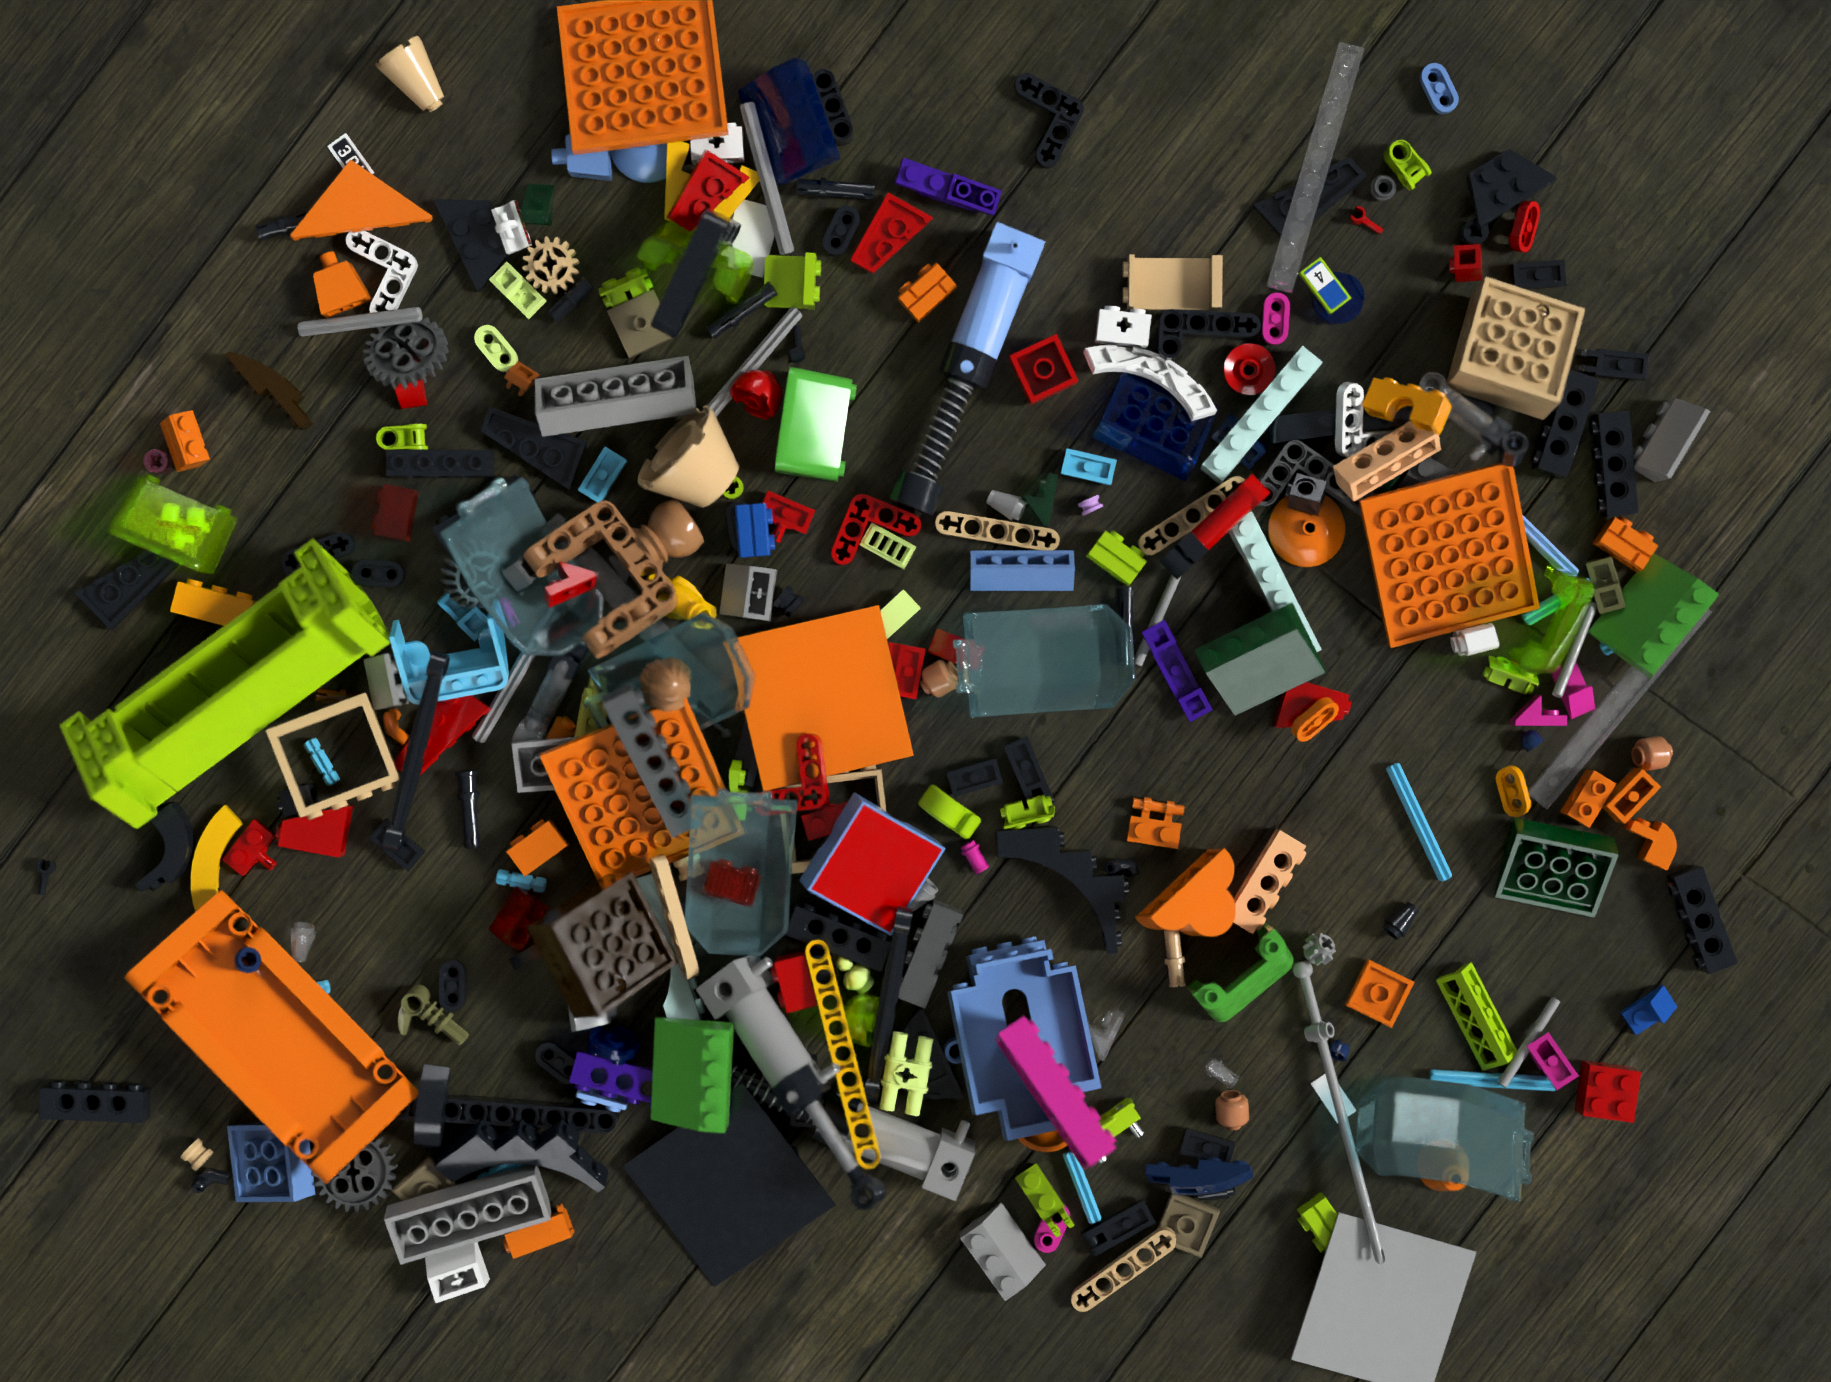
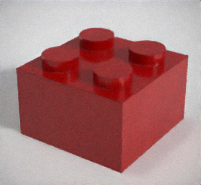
M1057 334L1009 356L1008 360L1030 406L1078 383L1077 376Z
M801 950L777 956L774 964H772L771 972L774 982H779L781 989H779L777 994L781 1008L785 1007L787 1013L817 1006L818 1002L806 958V951Z
M1582 1060L1575 1111L1582 1116L1634 1123L1641 1072L1629 1066Z

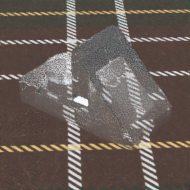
M1113 1007L1112 1012L1107 1011L1102 1021V1025L1105 1026L1103 1030L1088 1023L1092 1043L1098 1058L1102 1061L1105 1060L1125 1016V1013L1116 1007Z

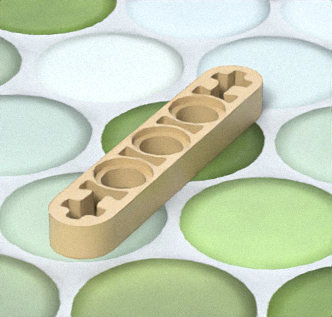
M1240 476L1228 479L1150 529L1139 538L1138 548L1145 555H1153L1183 537L1214 510L1208 506V498L1211 495L1219 496L1223 502L1226 496L1220 489L1223 487L1224 492H1227L1233 487L1231 484L1233 481L1235 484L1243 483L1245 479ZM1189 509L1199 511L1200 519L1197 523H1190L1186 519V513ZM1173 522L1178 526L1179 532L1175 537H1169L1165 534L1164 528L1167 523ZM1159 529L1161 537L1167 542L1162 544V540H1159L1154 544L1155 549L1153 551L1150 548L1145 549L1143 546L1146 543L1145 538H1155L1158 536L1155 530Z
M944 511L937 516L935 521L936 529L944 535L1019 548L1055 550L1060 542L1058 533L1050 528ZM945 516H949L951 522L958 523V517L963 518L960 526L961 533H956L957 527L949 526L948 530H943V525L939 524V521L944 520ZM974 520L979 524L977 534L970 535L965 531V523L967 521ZM995 524L1001 525L1005 530L1004 536L1000 539H995L990 534V528ZM1026 529L1030 534L1029 541L1019 543L1015 538L1016 531ZM1034 530L1039 531L1037 535L1039 537H1045L1047 533H1050L1051 538L1055 539V543L1050 544L1049 548H1047L1044 542L1036 541L1037 546H1032Z
M663 854L650 858V868L681 974L685 980L699 976V968L668 861Z
M1169 1227L1156 1229L1077 1286L1071 1296L1073 1307L1080 1312L1092 1309L1167 1255L1176 1246L1175 1232ZM1160 1235L1170 1236V1244L1161 1243L1157 1246L1159 1252L1156 1253L1154 1246L1160 1242ZM1146 1248L1150 1250L1151 1258L1146 1261L1140 1260L1137 1257L1139 1249ZM1121 1263H1126L1131 1267V1272L1128 1275H1120L1116 1270L1117 1266ZM1100 1278H1106L1110 1281L1111 1285L1107 1290H1100L1096 1286V1281ZM1088 1286H1091L1094 1293L1087 1297L1088 1303L1085 1304L1083 1301L1077 1302L1078 1294L1082 1296L1090 1293Z

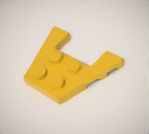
M683 141L667 143L664 219L670 221L666 218L691 175L682 171L690 148V144ZM741 165L739 170L750 178L734 190L733 194L723 200L713 211L720 212L730 218L759 182L757 171Z

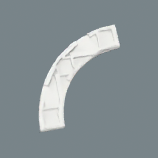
M1111 344L1084 349L1083 353L1092 374L1125 372L1147 378L1169 391L1182 404L1191 421L1215 415L1217 412L1204 388L1188 376V372L1171 360L1163 359L1157 353L1139 347H1117V345Z

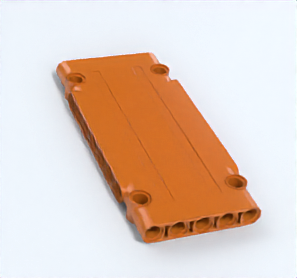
M223 890L208 900L125 976L128 983L162 1016V1020L324 1184L328 1183L418 1097L419 1090L384 1055L383 1050ZM239 920H245L248 922V927L246 930L239 932L234 929V924ZM251 947L259 952L261 964L256 971L243 973L236 969L235 955L242 948ZM241 959L243 965L248 967V961ZM159 992H166L168 994V999L163 1004L154 1003V996ZM385 1066L391 1068L393 1074L389 1079L383 1080L377 1075L380 1068ZM311 1141L314 1144V1150L307 1155L300 1153L299 1146L302 1142Z

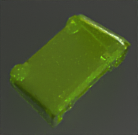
M665 222L643 242L637 258L644 268L656 272L657 267L661 264L668 263L672 265L677 253L680 255L684 254L694 231L689 232L673 222ZM722 244L712 265V268L717 269L714 284L720 292L727 295V302L736 305L742 299L753 272L754 264L751 256L746 252L727 244Z
M146 473L145 477L139 476L111 520L106 532L190 569L214 574L238 519L231 515L232 510L217 504L216 508H213L174 492L159 484L161 479Z
M1548 564L1544 576L1551 581L1552 589L1550 592L1560 599V603L1542 643L1529 639L1528 644L1524 647L1517 648L1512 646L1507 657L1518 669L1533 674H1554L1560 670L1595 591L1594 585L1587 578L1552 564Z

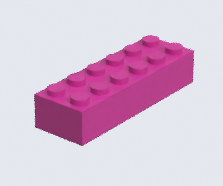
M1023 1016L1000 1032L994 1041L1085 1170L1116 1149L1113 1144L1116 1140L1107 1128L1103 1130L1098 1123L1100 1117L1092 1106L1088 1108L1082 1100L1085 1098V1095L1079 1086L1071 1084L1067 1078L1070 1074L1061 1062L1057 1064L1052 1056L1055 1053L1047 1041H1041L1037 1035L1039 1029L1032 1019L1027 1021L1025 1016Z

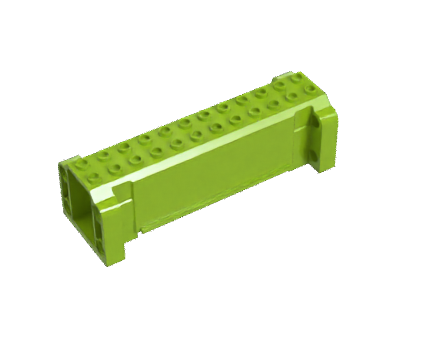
M314 539L310 540L294 552L302 566L280 582L279 586L115 706V712L108 709L91 721L78 711L60 725L90 797L133 827L140 828L158 815L156 808L161 803L188 785L362 655L368 653L370 656H373L390 644L388 629L372 601L361 586L354 581L352 575Z

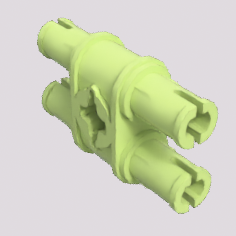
M894 1031L889 1054H886L884 1057L886 1062L883 1079H880L883 1089L879 1108L886 1111H894L898 1089L906 1088L908 1096L905 1114L919 1116L923 1095L929 1089L927 1084L930 1068L933 1067L932 1062H930L933 1038L919 1036L915 1058L911 1060L904 1057L908 1034ZM905 1068H909L910 1073L914 1075H909L908 1079H903V1074L899 1072H904Z

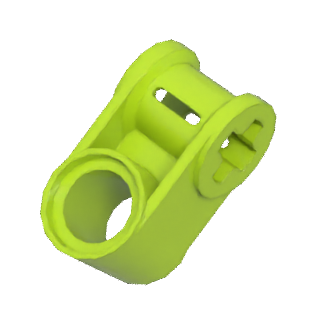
M1397 140L1384 151L1383 156L1386 164L1397 175L1401 184L1409 191H1412L1415 188V184L1424 176L1428 177L1432 173L1427 163L1419 157L1407 141ZM1393 148H1399L1402 151L1403 158L1401 160L1393 156Z
M427 424L383 427L376 435L377 443L385 450H428V446L425 445L424 431L427 429ZM388 433H394L396 436V441L391 446L384 444V437Z

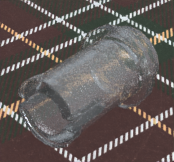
M1213 1058L1205 1068L1209 1077L1214 1076L1229 1089L1234 1087L1238 1081L1239 1075L1223 1065L1221 1059Z

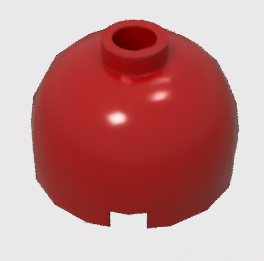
M748 370L742 373L730 388V395L737 404L741 401L747 405L744 410L761 419H769L770 416L773 418L782 403V389L776 380V376L767 370Z

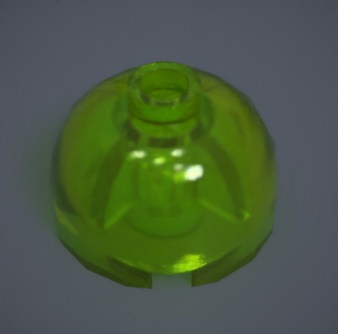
M860 994L851 998L846 1006H843L853 1043L866 1047L872 1045L880 997ZM841 1022V1029H842V1031H843V1030H844V1025H843V1023Z

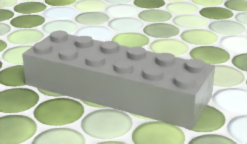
M689 356L535 379L536 416L542 437L696 413L694 378Z
M526 1164L387 1205L384 1221L401 1265L551 1220L552 1206L538 1166Z

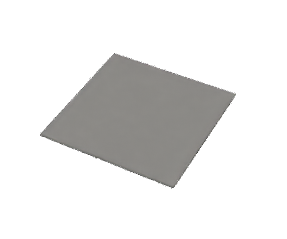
M1338 1212L1291 1360L1371 1382H1434L1476 1256V1251L1376 1223L1385 1256V1262L1378 1264L1373 1255L1364 1219Z

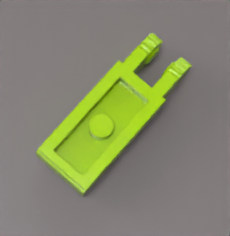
M1034 1164L1015 1177L1044 1222L1046 1221L1056 1238L1061 1235L1057 1224L1052 1220V1216L1059 1212L1066 1226L1069 1228L1074 1226L1073 1221L1064 1209L1065 1205L1037 1164Z

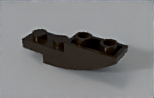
M230 351L225 354L230 360L228 363L229 367L237 375L242 374L247 380L244 384L254 395L258 393L264 397L271 393L269 396L271 401L278 408L283 407L288 413L286 418L295 428L299 426L307 430L314 424L298 405L305 396L284 376L274 369L244 355Z

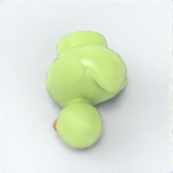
M837 957V968L841 971H846L843 979L845 988L856 990L859 994L867 992L874 984V979L870 976V968L859 963L853 964V961L844 957Z

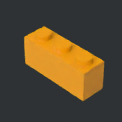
M187 578V582H177L170 612L225 626L258 601L252 600L253 595L237 591L235 596L228 594L227 588L212 585V588L208 589L202 587L203 582Z

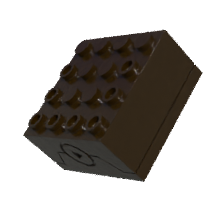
M633 872L605 875L527 926L574 1018L601 1017L678 963Z

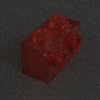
M384 484L383 489H379L377 504H380L378 514L374 515L372 521V529H375L374 535L410 542L420 491Z
M516 886L492 922L489 930L502 943L522 951L531 937L527 926L544 916L549 907L535 894Z

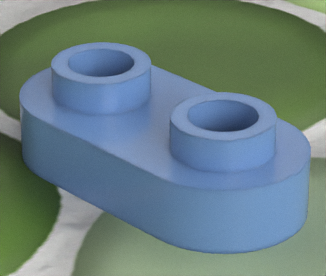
M1438 63L1428 64L1420 73V83L1432 108L1439 114H1448L1456 108L1459 101L1458 94L1446 69ZM1428 75H1434L1436 82H1431L1428 79ZM1441 97L1447 99V105H1442L1440 103Z

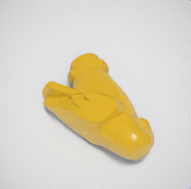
M651 573L648 575L645 581L652 580L655 574ZM678 575L673 579L666 576L676 591L677 605L665 617L675 620H687L697 626H707L714 622L717 616L716 607L705 601L694 585ZM662 593L657 597V599L659 601H665L670 597V595L667 593Z

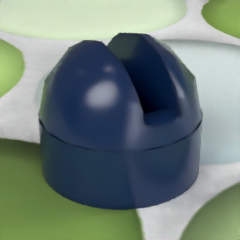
M1534 730L1526 731L1521 736V744L1527 752L1544 741L1541 735Z
M1341 1039L1334 1040L1329 1046L1331 1058L1341 1062L1346 1061L1350 1050L1348 1043H1340Z

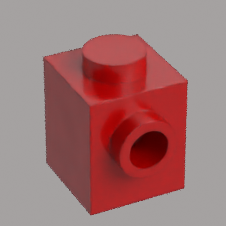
M1481 244L1454 246V258L1449 259L1450 273H1455L1456 282L1482 281Z

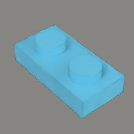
M604 447L578 491L596 502L603 501L628 460Z
M1067 448L1060 474L1111 486L1117 460Z

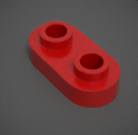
M1523 201L1516 209V218L1512 232L1509 235V244L1515 252H1528L1532 247L1540 218V207L1535 201Z

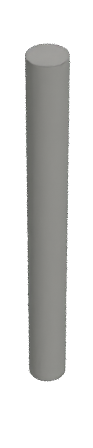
M1171 574L1148 628L1162 621L1180 578L1176 580ZM1144 637L1134 658V664L1141 667L1149 651Z
M1588 601L1552 692V695L1562 698L1597 609V604Z
M1554 997L1550 998L1497 1083L1507 1088L1529 1053L1527 1046L1538 1039L1560 1004L1559 1000Z

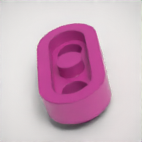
M1282 293L1270 294L1263 303L1261 336L1269 345H1279L1288 336L1290 302ZM1272 303H1278L1280 310L1273 311L1271 308ZM1271 328L1277 329V337L1270 335Z
M1065 1205V1208H1064V1209L1066 1210V1212H1067L1068 1215L1070 1216L1069 1209H1068V1207ZM1053 1216L1051 1217L1061 1232V1235L1057 1238L1048 1227L1046 1221L1040 1220L1034 1233V1242L1040 1251L1050 1253L1057 1249L1067 1228L1062 1220L1063 1218L1056 1221L1053 1219ZM1045 1236L1052 1238L1049 1244L1042 1242Z

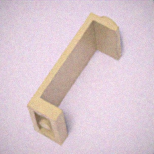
M1129 254L1127 262H1123L1122 276L1127 277V287L1122 289V303H1127V310L1180 309L1219 311L1222 308L1223 255H1212L1210 258H1135L1134 254Z

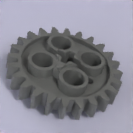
M428 317L414 323L390 325L386 328L377 327L379 334H370L372 341L365 342L367 349L363 351L365 355L364 362L370 375L374 376L376 382L382 381L385 387L391 383L393 389H396L399 384H402L403 388L406 389L408 383L411 382L414 387H417L418 380L426 383L427 375L436 376L433 371L434 369L442 370L440 362H446L445 354L449 353L447 348L448 342L442 328H438L435 321L430 323Z
M380 1137L377 1140L373 1139L363 1149L371 1153L372 1161H365L361 1156L362 1151H360L328 1183L324 1184L321 1180H318L314 1184L315 1186H323L324 1189L319 1193L320 1196L326 1193L329 1195L326 1203H330L334 1199L336 1201L335 1209L344 1204L345 1212H348L354 1206L356 1213H358L362 1205L366 1210H369L372 1207L371 1201L377 1206L381 1203L380 1197L385 1199L389 1195L385 1189L391 1190L394 1187V1184L389 1180H394L397 1177V1174L391 1172V1170L395 1169L398 1164L390 1163V1160L396 1155L387 1154L386 1151L391 1145H381L384 1137ZM353 1165L355 1169L360 1170V1172L357 1175L355 1171L350 1169ZM364 1176H370L374 1180V1187L365 1185ZM339 1178L347 1180L349 1184L348 1189H342L339 1186ZM355 1183L357 1185V1188L359 1189V1192H355Z

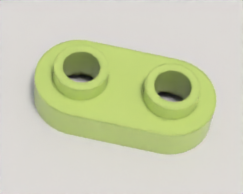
M484 325L477 329L474 336L475 343L497 370L507 372L509 368L518 362L517 353L495 327ZM487 335L493 336V341L490 344L485 343ZM503 355H508L510 358L506 364L501 362Z

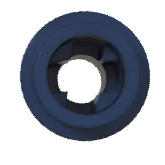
M242 948L235 955V966L240 972L252 973L261 964V956L254 948ZM241 959L248 961V967L243 965Z

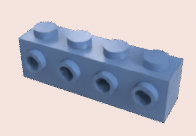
M1074 550L970 551V591H1073Z

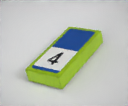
M1321 257L1299 273L1329 315L1351 299L1350 295Z

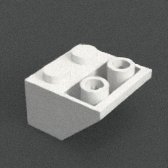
M477 1242L425 1257L427 1279L435 1303L483 1288L490 1280Z

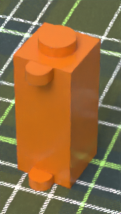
M562 1203L556 1205L557 1211L551 1213V1220L504 1235V1247L507 1253L511 1252L513 1259L573 1236L575 1231L568 1212Z

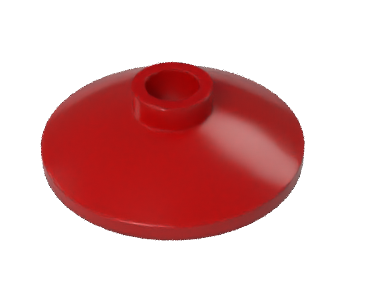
M1252 343L1242 344L1228 354L1224 363V376L1228 385L1234 391L1243 395H1256L1266 390L1273 381L1275 362L1272 355L1264 347ZM1245 366L1252 368L1253 372L1251 375L1244 373Z

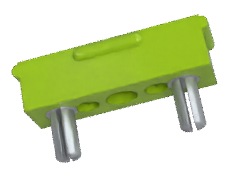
M1131 1098L1124 1099L1105 1112L1098 1121L1103 1130L1107 1128L1114 1137L1128 1127L1137 1138L1140 1137L1132 1124L1140 1135L1143 1134V1131L1136 1123L1141 1117L1135 1110V1105Z

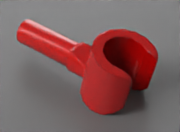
M1356 206L1355 210L1361 213L1362 217L1357 219L1350 215L1351 222L1355 225L1362 223L1378 234H1381L1383 229L1366 217V211L1363 207Z

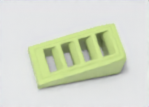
M874 523L870 524L859 544L903 570L916 549V546ZM875 531H877L880 534L877 540L875 541L874 545L871 546L868 543L870 542ZM884 536H886L889 539L885 544L883 550L880 551L877 548L879 547ZM895 541L898 544L890 556L886 553L892 542ZM904 546L907 549L899 561L895 558L901 547Z

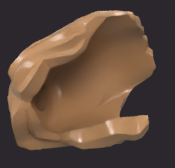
M673 656L663 658L662 660L659 658L654 659V661L647 663L639 676V682L641 683L640 691L644 693L645 704L661 711L681 709L684 706V698L690 696L691 685L689 681L692 680L689 667L681 659H675Z

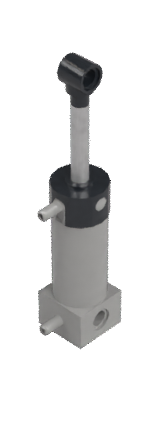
M755 953L732 961L696 988L697 992L714 1019L726 1016L729 1022L734 1023V1030L771 1086L773 1094L787 1116H792L799 1111H807L853 1184L850 1187L852 1189L851 1199L853 1204L860 1210H868L885 1198L886 1189L884 1184L880 1180L872 1178L870 1174L865 1175L819 1102L822 1096L832 1089L827 1080L840 1071L839 1065L833 1063L821 1071L817 1063L808 1054L768 991L776 983L767 970L772 966L770 958L765 957L761 960L758 954ZM866 1190L870 1192L871 1198L867 1196Z

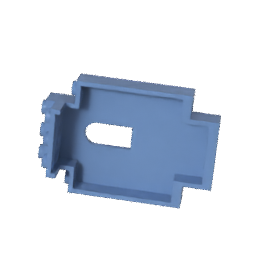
M1036 937L1021 939L1022 945L1012 946V942L997 944V950L987 951V947L972 949V955L966 956L972 987H969L967 982L953 985L954 991L947 992L972 1115L998 1111L1003 1140L1006 1141L1056 1130L994 1041L996 1036L1007 1028L1002 998L1008 990L1017 989L1025 995L1030 1019L1033 1020L1039 1029L1037 1035L1042 1042L1047 1041L1055 1053L1052 1056L1057 1064L1061 1062L1070 1074L1067 1078L1073 1086L1078 1085L1082 1092L1101 1088L1076 965L1068 967V963L1064 962L1052 965L1053 970H1051L1049 960L1053 959L1052 950H1046L1045 940L1037 941Z

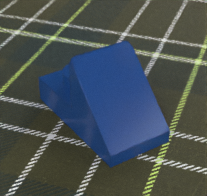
M1661 985L1619 1013L1632 1033L1637 1035L1657 1021L1664 1024L1675 1011L1677 1005L1665 986Z

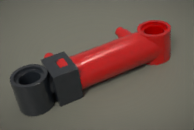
M1251 474L1205 519L1164 555L1159 562L1176 580L1179 579L1239 521L1270 494V491Z

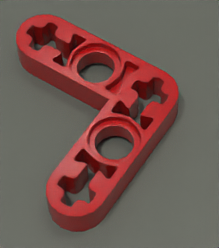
M859 494L850 503L832 548V558L839 565H847L852 562L868 522L901 535L912 537L921 530V520L913 513L871 496ZM862 499H866V504L870 506L869 510H863L860 516L861 518H866L864 523L856 518H849L851 513L857 514L858 507L855 506L856 501L861 502ZM884 508L892 510L894 515L892 521L888 523L880 521L878 516L880 510ZM898 512L903 514L901 519L904 521H909L910 518H913L914 524L917 525L916 530L911 529L910 532H906V526L900 523L898 528L893 527L897 521ZM851 522L857 523L860 526V533L856 537H849L845 532L847 524ZM842 536L848 541L856 542L854 547L849 544L847 552L850 554V557H845L843 561L838 559L839 555L836 553V550H841L845 542H840Z
M807 733L801 735L796 742L801 786L760 792L754 799L755 809L759 813L767 815L820 808L827 804L829 800L823 745L818 735ZM809 738V741L815 744V747L811 748V756L817 755V759L805 761V757L810 756L809 748H804V743L808 742ZM811 763L817 765L819 769V774L816 778H811L807 775V766ZM815 790L817 794L822 796L821 799H818L817 804L814 799L804 801V796L814 794ZM789 792L797 796L798 801L794 807L788 806L785 801V797ZM766 796L768 800L779 798V804L769 805L767 810V806L762 805V800H765Z

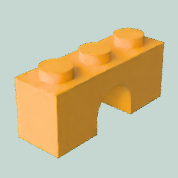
M1387 377L1383 380L1373 379L1362 404L1369 416L1393 422L1399 409L1405 406H1412L1413 411L1409 419L1415 428L1440 435L1452 408L1446 395L1442 392L1431 390L1430 393L1423 391L1414 384L1400 385L1397 381Z

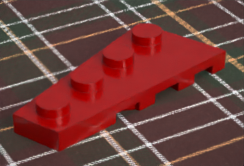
M473 695L438 701L420 775L439 759V755L447 748H451L457 742L456 739L466 730L469 731L482 715H486L492 709ZM409 740L394 761L397 769L401 772Z

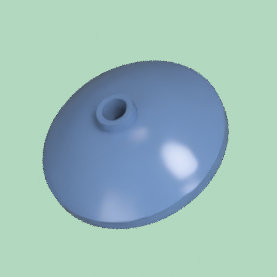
M667 143L610 150L615 165L628 178L642 183H655L666 179Z

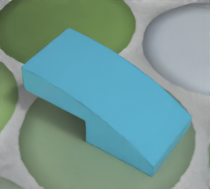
M445 593L437 603L456 621V624L468 636L476 641L479 638L480 632L489 627L486 614L477 605L474 609L468 608L467 605L465 607L457 604V601L454 602L449 598L450 594Z

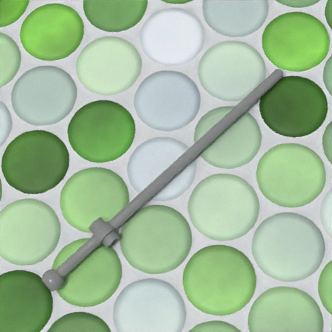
M1307 960L1297 962L1293 965V973L1297 978H1300L1312 1022L1310 1026L1305 1027V1038L1307 1041H1313L1318 1045L1376 1263L1382 1264L1385 1262V1256L1327 1040L1334 1036V1027L1330 1022L1325 1023L1321 1020L1310 979L1313 972L1311 963Z

